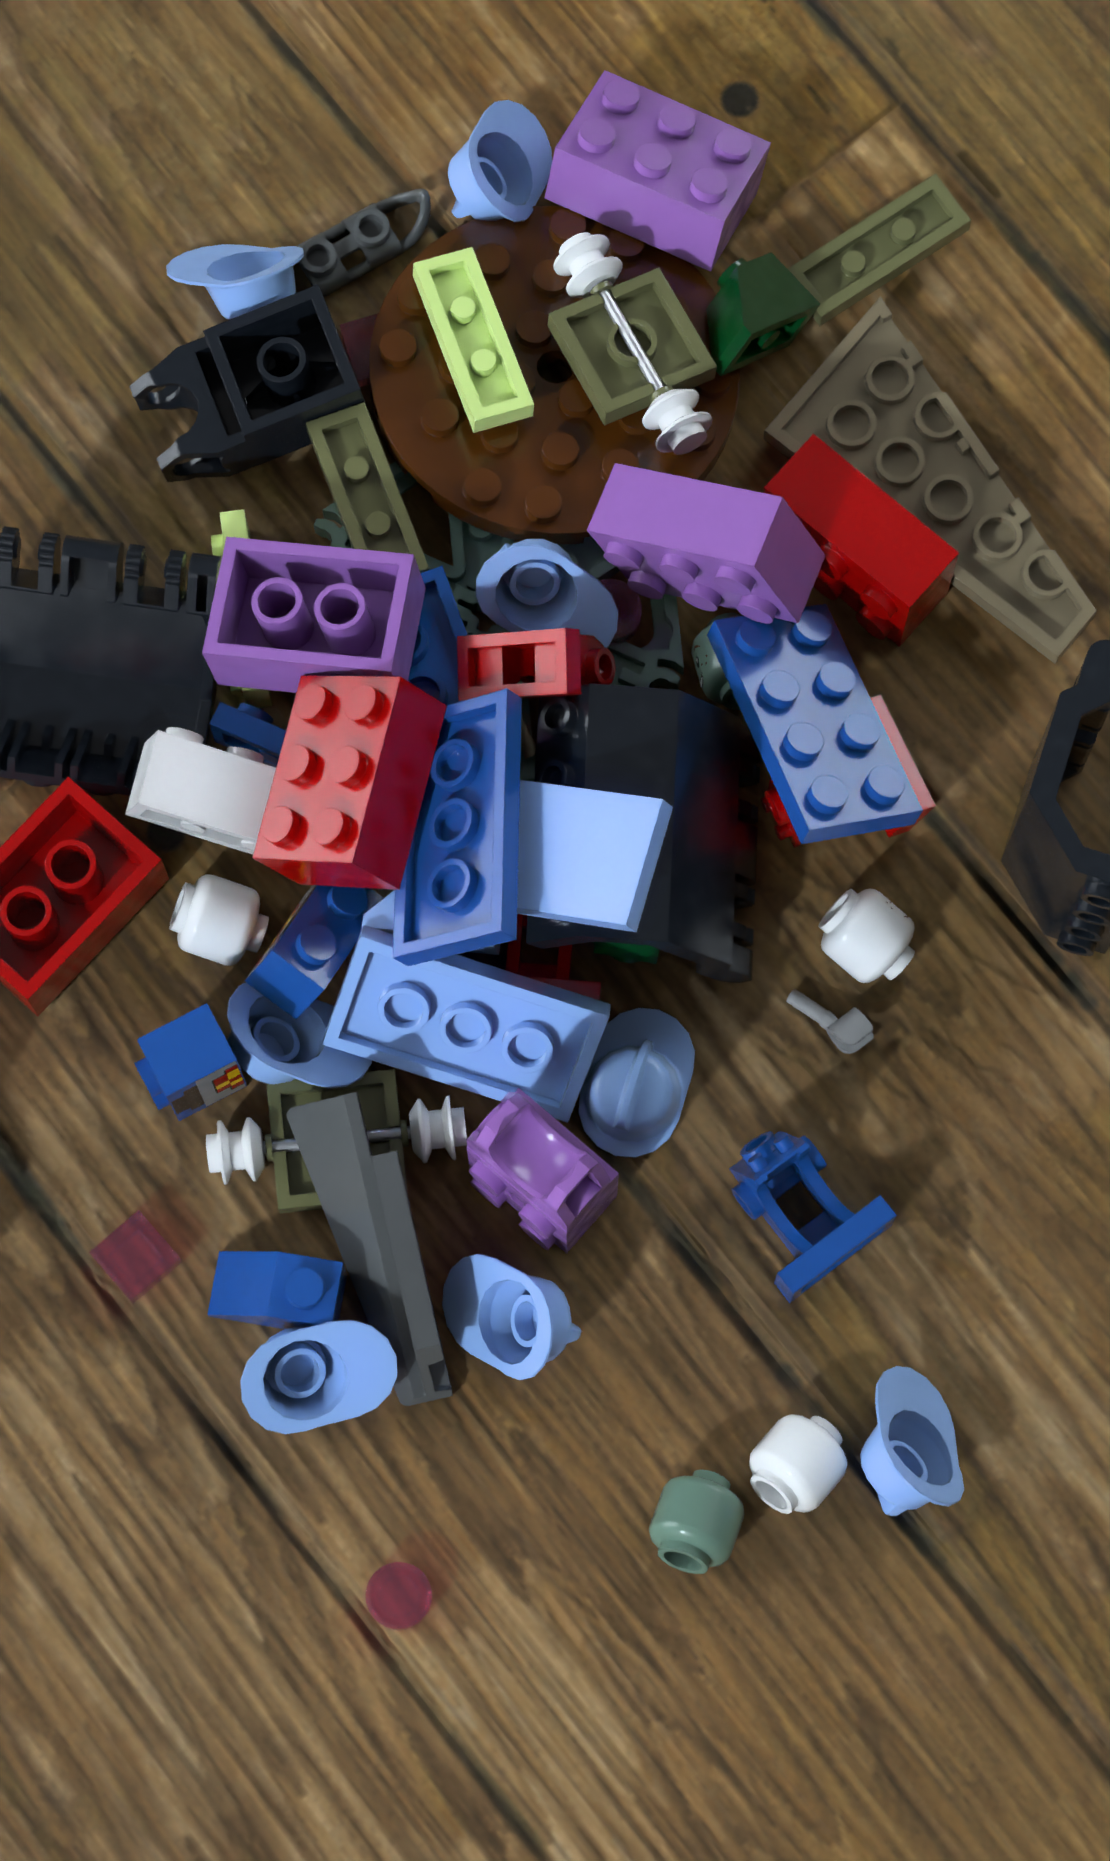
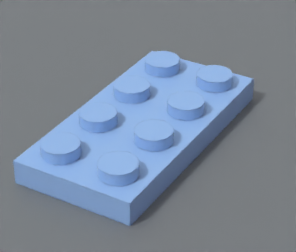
M363 925L327 1025L322 1045L501 1101L509 1091L515 1092L520 1088L555 1119L568 1123L610 1017L611 1004L459 955L406 966L392 958L393 934Z

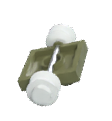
M588 232L572 236L561 245L553 268L560 276L572 275L567 283L566 291L570 297L584 299L549 313L547 326L604 426L649 407L643 416L642 423L649 430L661 429L662 433L655 442L658 451H673L676 455L693 451L706 440V431L710 428L713 419L708 412L693 411V408L699 401V394L692 388L715 379L716 363L660 268L614 286L613 284L622 271L623 264L618 257H604L610 246L608 238L602 234L591 235Z
M395 1069L366 1072L362 1079L347 1087L324 1088L307 1084L297 1079L279 1084L266 1083L271 1134L265 1135V1141H263L261 1128L251 1117H246L242 1131L228 1132L223 1122L218 1120L217 1133L206 1135L209 1172H221L224 1185L228 1184L232 1171L246 1169L253 1182L257 1181L265 1168V1154L267 1161H274L277 1203L280 1214L323 1209L287 1119V1111L292 1107L358 1092L372 1156L398 1150L406 1189L407 1180L403 1147L409 1146V1139L412 1140L413 1152L423 1163L428 1162L432 1149L446 1148L451 1158L456 1160L455 1147L467 1146L464 1107L451 1108L450 1096H446L440 1110L431 1111L427 1110L421 1099H417L409 1112L410 1126H407V1120H400Z

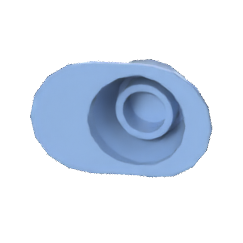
M510 100L492 103L483 112L469 140L450 160L448 178L456 197L451 212L456 218L471 215L474 219L479 220L507 218L513 222L527 220L533 212V206L536 205L548 183L552 165V149L544 128L536 116L522 104Z
M234 244L206 246L184 252L173 258L166 265L167 276L176 282L205 286L221 315L225 319L230 320L295 294L296 286L293 265L304 257L303 248L297 246L276 248Z
M525 539L512 545L505 543L497 553L484 562L476 577V598L482 612L509 632L556 628L580 629V634L595 636L607 648L617 631L618 609L612 594L598 579L574 563L569 554L556 543L545 539Z
M247 983L239 985L229 999L227 1018L231 1032L227 1042L242 1070L257 1081L265 1084H279L297 1079L307 1084L324 1088L347 1087L362 1079L372 1064V1060L322 1045L334 1008L333 1005L315 999L296 1020Z
M636 1008L620 1013L606 1024L582 1085L579 1100V1116L584 1131L597 1147L615 1156L639 1157L656 1151L670 1139L680 1119L693 1074L695 1050L690 1035L676 1018L659 1009Z
M484 1254L464 1257L451 1268L445 1281L442 1306L447 1327L454 1339L471 1355L497 1368L509 1377L517 1380L535 1377L545 1366L546 1362L554 1360L565 1349L567 1343L576 1341L581 1336L582 1330L572 1323L570 1306L566 1296L554 1282L541 1277L527 1275L495 1257Z
M355 1320L330 1321L306 1328L284 1329L271 1336L247 1361L240 1380L241 1399L254 1421L266 1430L282 1434L304 1432L320 1426L352 1419L376 1409L390 1395L397 1378V1356L387 1337L372 1325Z
M895 1366L884 1371L876 1384L875 1405L878 1424L865 1441L860 1454L861 1467L867 1480L878 1494L882 1511L886 1515L897 1516L906 1510L920 1508L929 1502L942 1506H951L959 1502L964 1492L963 1477L958 1462L953 1422L950 1411L941 1394L925 1376L912 1368Z

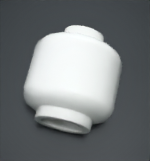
M205 874L194 885L187 882L183 885L172 914L169 930L178 932V945L183 951L223 965L232 966L242 958L246 950L258 952L266 933L269 917L259 914L260 898L256 890L215 875Z
M853 889L847 890L829 908L818 926L824 931L821 941V948L824 953L861 983L872 982L882 975L886 976L889 980L894 979L905 969L915 954V951L908 946L913 937L914 922L881 892L875 889H865L859 893H856Z
M791 1414L781 1418L750 1454L749 1467L753 1475L750 1480L752 1488L767 1505L781 1513L789 1514L792 1511L805 1513L816 1509L846 1473L847 1459L840 1446L843 1441L841 1434L829 1421L819 1416H812L808 1419L804 1416Z

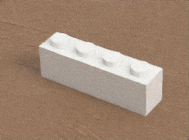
M168 727L166 732L157 730L144 743L125 815L253 855L276 767L263 764L264 756L250 749L228 747L226 751L204 745V738L201 735L187 729Z

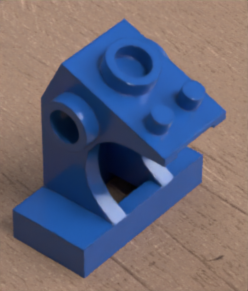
M772 1131L765 1132L747 1143L740 1151L743 1159L729 1168L739 1183L731 1189L737 1202L753 1220L762 1215L795 1257L794 1261L777 1273L774 1284L789 1303L889 1229L897 1216L881 1195L856 1214L847 1209L819 1175L818 1172L824 1169L827 1164L819 1150L805 1135L797 1138L783 1131H779L775 1135ZM801 1182L823 1212L797 1231L779 1208L776 1200Z

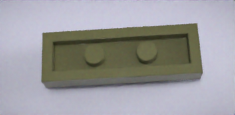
M934 174L795 263L788 270L820 303L812 317L821 326L967 232L970 228L971 219L937 174Z
M365 402L306 422L309 438L352 549L414 554L420 573L428 571L429 566Z

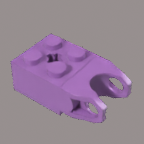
M520 1088L515 1092L509 1091L481 1122L478 1128L466 1139L469 1162L468 1171L474 1177L470 1181L471 1185L497 1208L506 1201L518 1211V1215L522 1219L519 1223L521 1229L546 1250H549L555 1243L567 1254L617 1197L619 1173Z

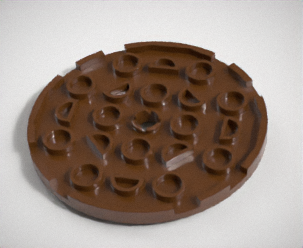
M533 206V212L525 221L513 222L507 218L499 220L475 219L451 230L427 246L407 265L386 295L376 318L369 355V393L380 425V434L390 454L403 473L409 472L421 486L432 494V501L439 507L478 529L518 541L545 539L558 545L582 544L585 537H592L587 532V528L615 463L703 481L715 466L726 445L733 425L740 386L739 368L723 376L716 372L715 379L692 388L699 394V401L693 408V411L708 412L713 421L710 428L706 431V440L698 448L686 454L676 455L673 451H658L655 442L662 433L661 429L649 430L642 423L643 416L649 407L604 426L547 326L549 313L584 299L570 297L566 291V286L572 275L560 276L553 268L561 245L579 233L588 232L591 235H605L610 241V246L604 257H618L623 264L622 271L613 284L614 286L660 268L710 355L706 309L716 296V293L703 275L690 262L563 206ZM473 247L534 402L532 417L473 433L413 278V263ZM556 359L562 360V365L570 371V378L560 383H550L544 380L539 375L538 369L547 363H555Z

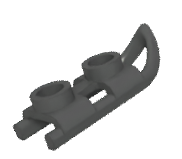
M414 189L388 197L377 203H372L345 218L339 224L297 245V247L303 248L304 257L298 264L311 285L319 284L323 297H326L409 250L421 238L429 222L431 202L428 191L425 189ZM418 202L420 211L415 225L408 235L399 241L391 229L385 214L402 206ZM361 250L366 260L346 270L341 260Z

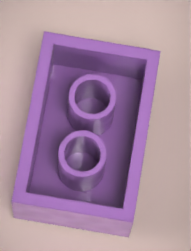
M604 70L555 147L544 198L711 272L758 192L771 142Z
M615 463L587 528V532L604 551L603 557L609 563L618 567L628 579V587L634 592L651 599H662L664 594L681 597L690 605L705 611H716L718 606L736 609L745 617L765 624L772 623L774 618L799 623L826 556L781 496Z
M226 537L202 654L217 685L296 693L301 675L400 676L408 681L426 589L414 554Z

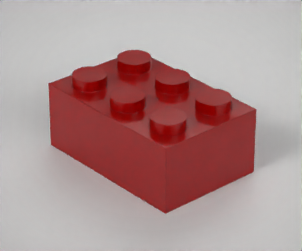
M814 433L764 486L763 493L781 496L785 499L826 555L814 587L831 600H836L839 597L857 612L856 619L861 626L874 637L883 640L887 636L900 647L948 594L959 552Z
M301 675L252 858L300 885L400 890L447 705L400 676Z
M67 777L0 847V983L37 1016L51 1004L169 880L162 859L70 777Z

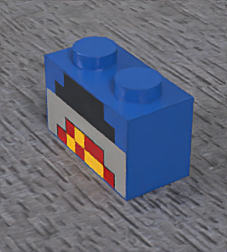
M313 885L306 892L245 982L297 1020L325 990L357 943L362 929L363 914L384 898L371 888Z
M207 1003L137 1039L145 1058L134 1064L158 1110L171 1105L178 1121L247 1086L238 1061Z

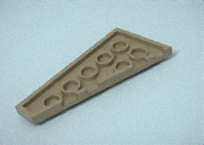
M880 296L764 430L763 439L790 459L814 433L959 552L950 584L1056 664L1094 619L1097 610L1057 552L1050 550L1030 521L1031 514L1020 498L1015 499L999 476L1000 469L947 392H942L923 365V357L912 341L907 342L891 319L892 312Z

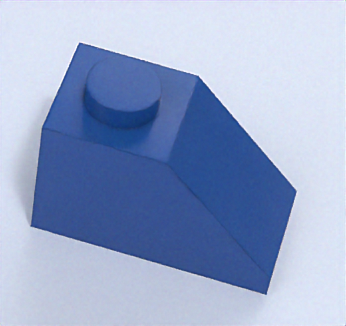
M219 1251L207 1315L208 1317L280 1329L306 1328L330 1321H339L347 1280L344 1263L279 1251Z

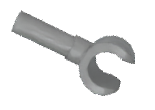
M796 989L789 994L786 1000L787 1003L819 1023V1026L827 1031L836 1047L845 1054L857 1052L874 1038L871 1022L856 1007H853L838 1019L830 1010H826Z

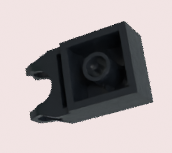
M319 284L203 330L205 337L177 347L157 366L143 374L129 386L140 411L187 408L198 412L196 422L191 429L177 438L171 447L157 457L158 464L167 482L206 477H230L311 445L306 422L365 402ZM166 386L163 390L150 392L157 387ZM186 458H192L188 462L178 464Z

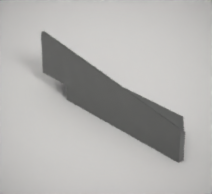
M358 1092L290 1108L287 1111L288 1122L369 1325H372L388 1338L396 1353L397 1378L394 1383V1389L399 1402L404 1406H411L453 1396L398 1150L372 1156Z

